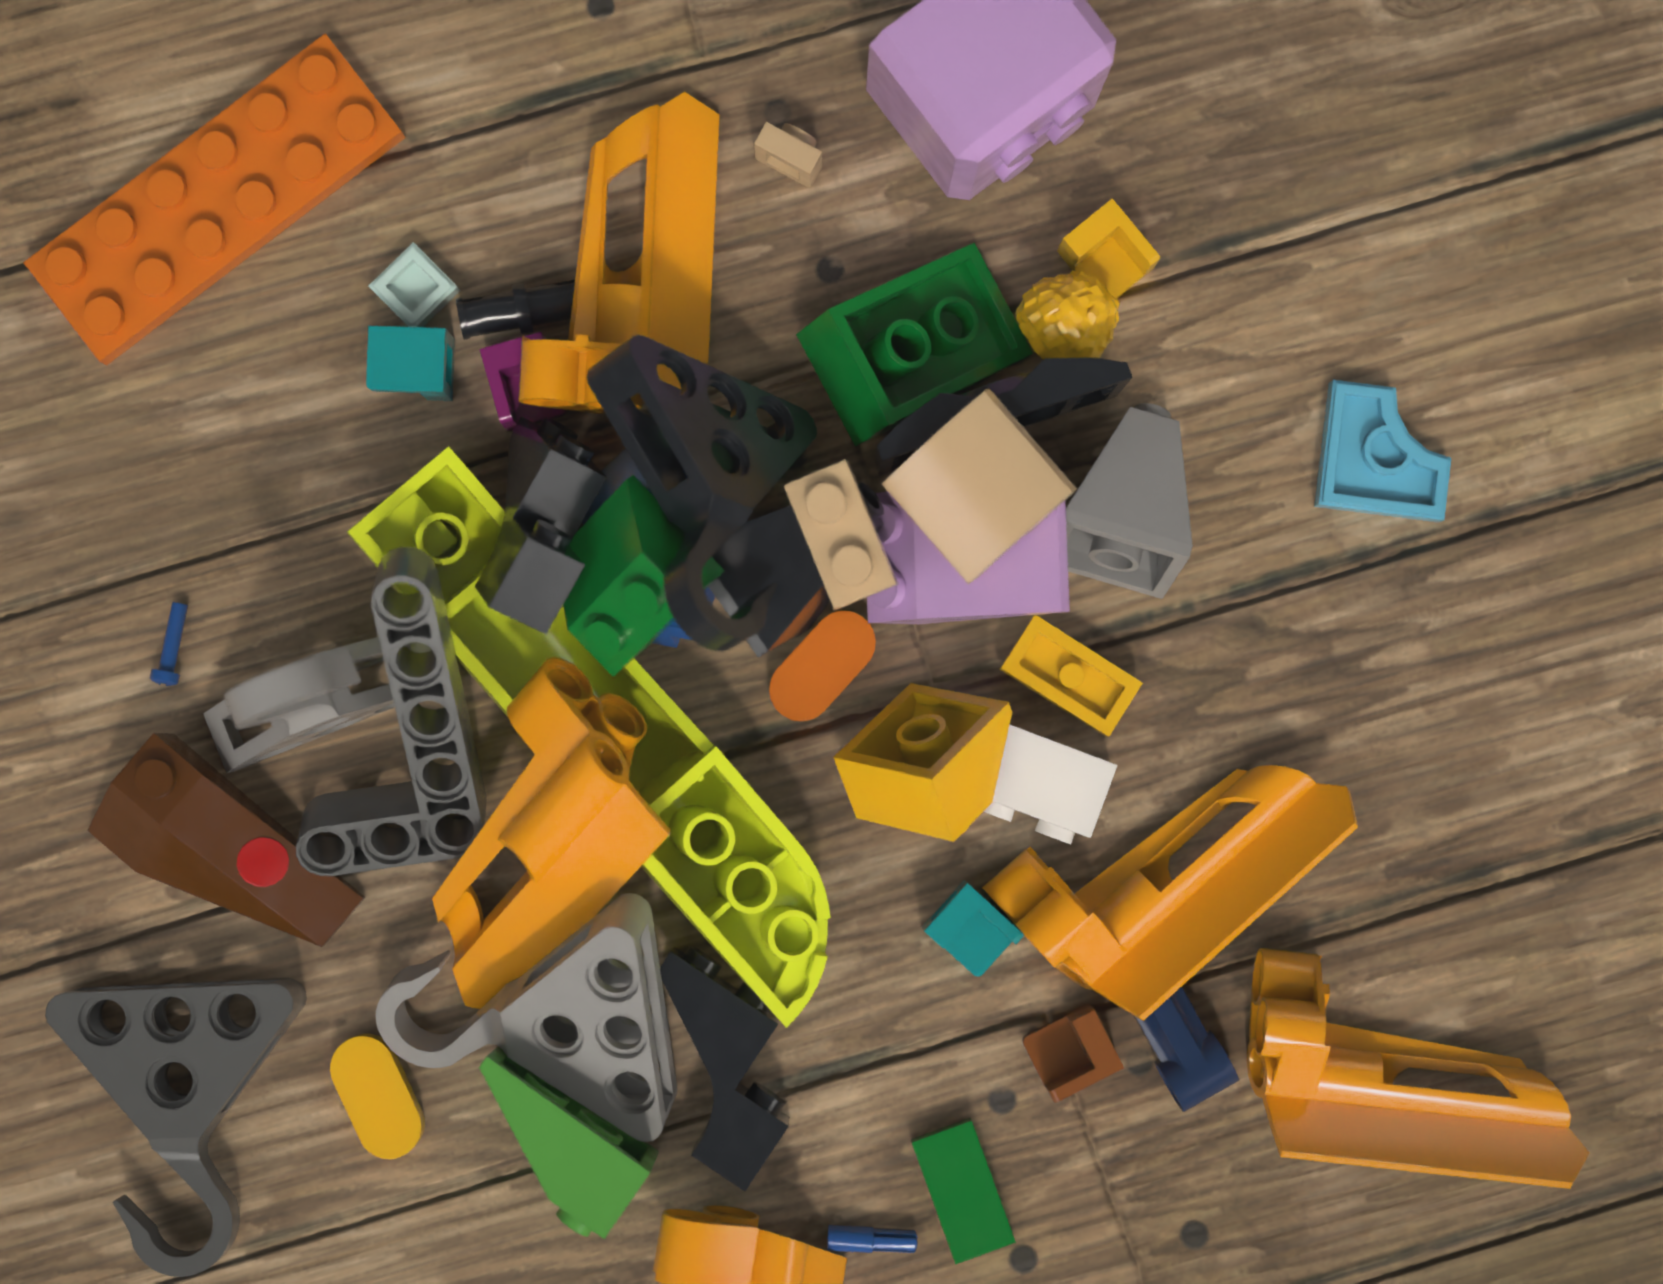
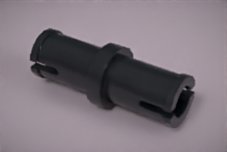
M575 279L525 288L524 282L511 284L512 291L468 299H456L463 339L466 340L474 336L520 328L521 334L534 332L533 326L571 319Z

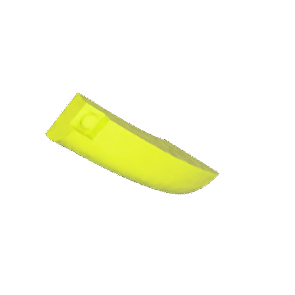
M448 446L346 533L376 567H378L381 558L385 554L399 547L417 548L433 559L439 575L456 658L507 717V706L542 664L552 657L564 659L580 669L589 679L593 688V694L597 697L607 693L616 694L628 700L639 710L647 724V732L635 746L629 770V781L652 810L670 828L669 836L641 865V868L787 1028L799 1016L811 999L822 977L828 958L825 952L828 938V919L831 918L825 887L812 859L722 752L709 741L635 658L612 677L567 629L563 605L547 634L487 606L475 585L493 552L501 531L505 511ZM407 582L391 584L397 592L402 594H413L420 591L414 585Z

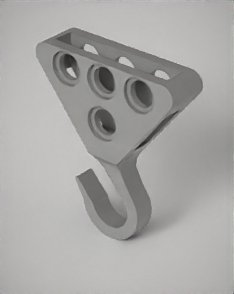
M376 637L310 655L248 680L227 691L223 695L225 700L203 713L226 773L248 767L395 708L389 684L353 695L349 689V686L361 683L358 671L384 661L379 638ZM420 642L405 644L409 650L424 653L432 650L428 645ZM271 722V728L243 743L238 729Z
M626 893L620 895L520 978L507 983L465 1024L451 1033L435 1034L420 1028L412 1021L405 1007V1000L415 997L441 971L451 955L449 950L423 964L408 966L398 972L378 1002L376 1008L378 1031L386 1045L407 1062L426 1068H443L453 1065L466 1055L487 1044L497 1045L505 1052L508 1058L638 1141L648 1142L659 1137L677 1095L678 1088L652 910L649 903L637 894ZM641 947H642L643 952H644V959H643V957H642ZM615 959H618V960L624 962L625 964H622V963L616 961Z

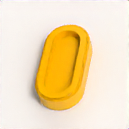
M359 1034L343 1042L332 1056L330 1074L360 1142L369 1153L382 1159H396L406 1155L421 1140L425 1129V1118L397 1055L386 1045L382 1037L374 1034Z

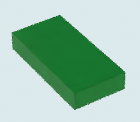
M971 1118L911 1139L955 1265L1016 1243Z

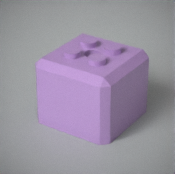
M923 0L883 29L869 44L866 91L945 195L951 198L970 200L998 178L1005 183L1017 176L1033 161L1031 154L1049 140L1053 145H1057L1081 127L1084 123L1082 116L1095 107L1113 64L1116 39L1086 0Z

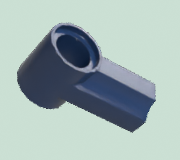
M1182 986L1144 1021L1134 1016L1158 1059L1154 1062L1155 1066L1182 1112L1189 1110L1239 1081L1235 1068L1211 1030L1206 1032Z

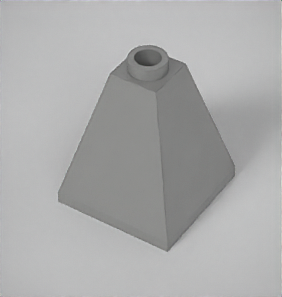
M1148 403L1138 404L1134 408L1130 407L1067 505L1068 572L1163 599L1190 558L1193 544L1180 423L1177 420L1171 419L1170 412L1165 408Z

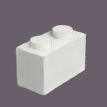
M1009 725L993 802L984 812L1011 822L1015 810L1039 819L1035 829L1036 832L1068 844L1072 843L1075 833L1091 838L1118 765Z

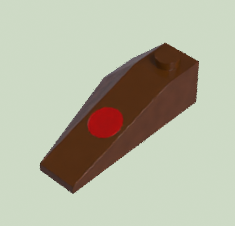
M153 733L110 783L87 830L135 872L320 947L326 945L365 899L360 892L340 875L319 876L301 866L296 857L297 838L178 736L171 733Z

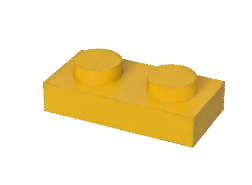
M1037 615L1032 616L999 668L1105 737L1111 735L1143 684L1135 677Z

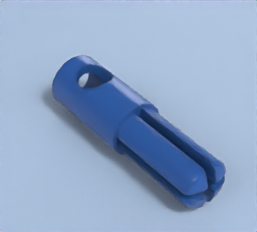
M828 1225L827 1251L914 1253L917 1249L918 1237L915 1230Z

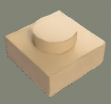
M768 122L764 124L754 143L756 160L810 189L822 169V151L815 148L817 141L810 134L787 123L783 125L782 129Z

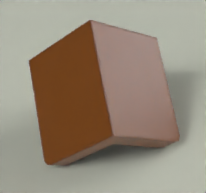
M1088 1003L1030 1032L1022 1039L1023 1045L1054 1103L1124 1069L1095 1009Z

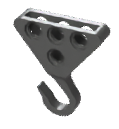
M292 978L80 987L54 996L47 1004L45 1011L47 1023L148 1139L151 1148L199 1195L211 1212L213 1228L206 1245L197 1250L184 1251L169 1245L161 1236L157 1225L127 1195H122L113 1201L116 1210L130 1232L135 1252L147 1266L161 1274L173 1277H186L201 1273L221 1259L236 1239L240 1224L238 1202L208 1155V1142L220 1121L306 1005V991L297 980ZM235 994H242L248 997L255 1006L256 1016L251 1027L238 1025L230 1015L229 1005ZM171 997L180 998L190 1009L191 1019L185 1030L173 1027L167 1020L166 1005ZM107 1000L117 1002L125 1012V1026L120 1033L111 1031L103 1022L102 1009ZM172 1062L185 1065L191 1072L193 1085L189 1094L178 1093L170 1086L168 1069Z

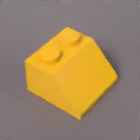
M910 683L833 757L856 818L955 842L993 802L1012 716L1009 702Z

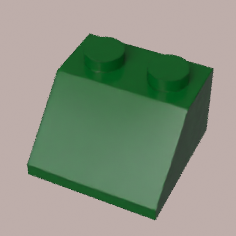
M633 474L619 486L577 531L569 545L585 566L563 603L567 629L612 677L643 652L675 621L665 598L664 573L684 540L683 530L667 519L656 498ZM712 557L707 560L702 569L704 591L724 572L722 567Z

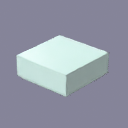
M414 242L369 285L372 291L408 327H424L461 291Z

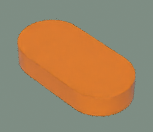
M837 611L824 617L772 675L769 686L770 698L774 707L781 715L793 721H809L820 716L870 662L874 654L876 639L873 628L868 621L855 612Z

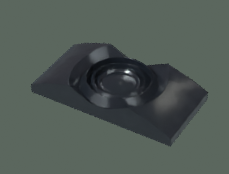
M1045 358L1028 373L1001 379L960 395L939 393L902 420L877 445L874 462L878 474L882 475L897 470L935 433L987 389H990L1024 428L1117 397L1132 379L1128 363L1101 358Z

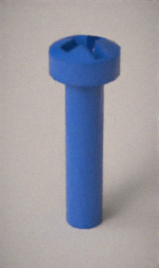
M172 602L158 670L151 669L150 679L159 685L166 684V686H172L179 683L180 674L174 673L188 609L186 604Z

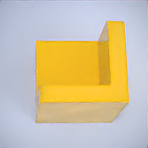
M1113 198L1062 239L1057 250L1073 271H1081L1086 275L1092 274L1096 276L1099 282L1115 298H1119L1151 272L1160 260L1157 251Z

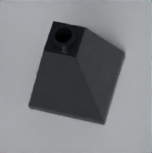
M860 482L858 483L859 489L878 533L884 525L880 519V516L884 514L883 505L875 492L868 485ZM792 505L746 522L711 556L722 567L724 572L709 588L729 617L753 594L774 582L778 585L767 608V617L763 628L759 633L746 640L758 658L809 630L830 601Z

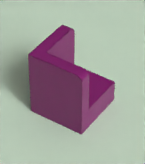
M542 332L525 336L531 340H546ZM522 337L479 349L499 421L507 431L514 430L521 416L534 423H540L545 417L554 419L567 413V410L534 406L519 402Z

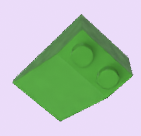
M498 1046L486 1056L479 1069L549 1201L559 1207V1210L556 1212L557 1217L566 1226L582 1236L588 1237L593 1231L605 1239L651 1173L659 1151L647 1142L636 1140L514 1062Z

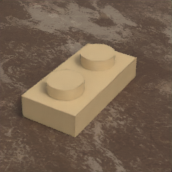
M847 460L784 485L834 610L898 585Z

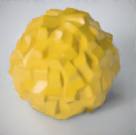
M1072 270L1070 273L1058 274L1054 278L1044 277L1039 282L1033 284L1022 295L1023 300L1016 309V319L1020 324L1019 328L1027 337L1034 352L1041 359L1100 358L1106 346L1113 341L1114 328L1119 322L1118 309L1120 301L1108 292L1096 276Z

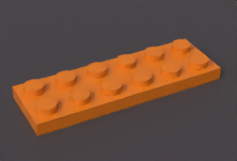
M324 33L23 263L98 361L107 366L406 137L330 38Z

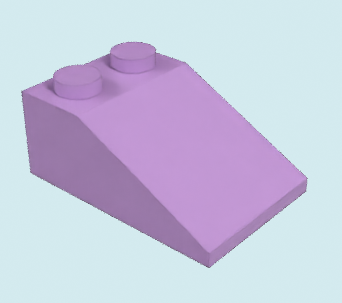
M889 492L875 493L884 508V514L880 516L884 525L878 532L898 585L867 597L868 623L929 624L1070 612L1065 501L1037 527L1016 542L982 575L968 584Z

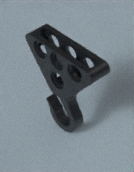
M635 335L591 366L587 371V382L667 519L683 530L684 540L664 573V593L673 618L682 631L698 645L712 651H726L760 632L766 622L767 608L778 585L774 582L753 594L729 618L720 613L708 599L702 583L703 566L747 522L753 509L817 437L816 424L805 409L646 336ZM658 364L669 367L675 373L680 382L681 389L660 380L657 373ZM709 386L723 393L730 405L731 411L711 403L707 392ZM639 393L651 415L640 411L632 402L631 397ZM760 408L767 411L773 417L775 423L769 427L762 426L757 417V409ZM683 469H684V471L686 472V474H687V476H688L687 479H686L685 476H684Z

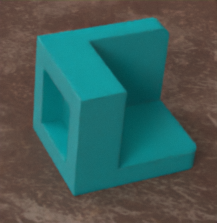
M368 326L366 386L374 392L420 393L429 401H453L455 338L446 328Z
M965 880L960 883L921 926L926 934L942 948H945L976 977L982 976L1012 942L1017 944L1025 936Z

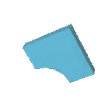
M1340 380L1329 382L1314 507L1431 522L1444 521L1451 458L1427 450L1408 433L1398 413L1396 388Z

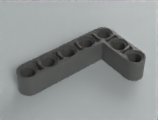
M399 547L390 550L381 558L377 567L371 597L372 612L412 781L326 793L316 796L307 803L296 843V857L301 866L307 871L319 876H336L461 858L485 825L487 795L438 571L433 559L424 551L414 547ZM397 582H407L414 585L420 591L413 594H402L395 591L390 585ZM420 642L428 645L432 650L424 653L409 650L405 644ZM435 701L444 707L440 709H427L419 703ZM447 758L455 763L441 765L434 762L433 759ZM461 814L463 816H466V818L453 819L447 817L446 815ZM396 823L398 825H401L402 827L390 828L384 826L383 824ZM320 832H330L336 834L337 837H327L321 835Z

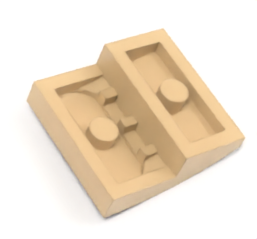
M990 389L985 390L969 403L882 483L968 584L982 575L1016 542L1037 527L1077 490Z

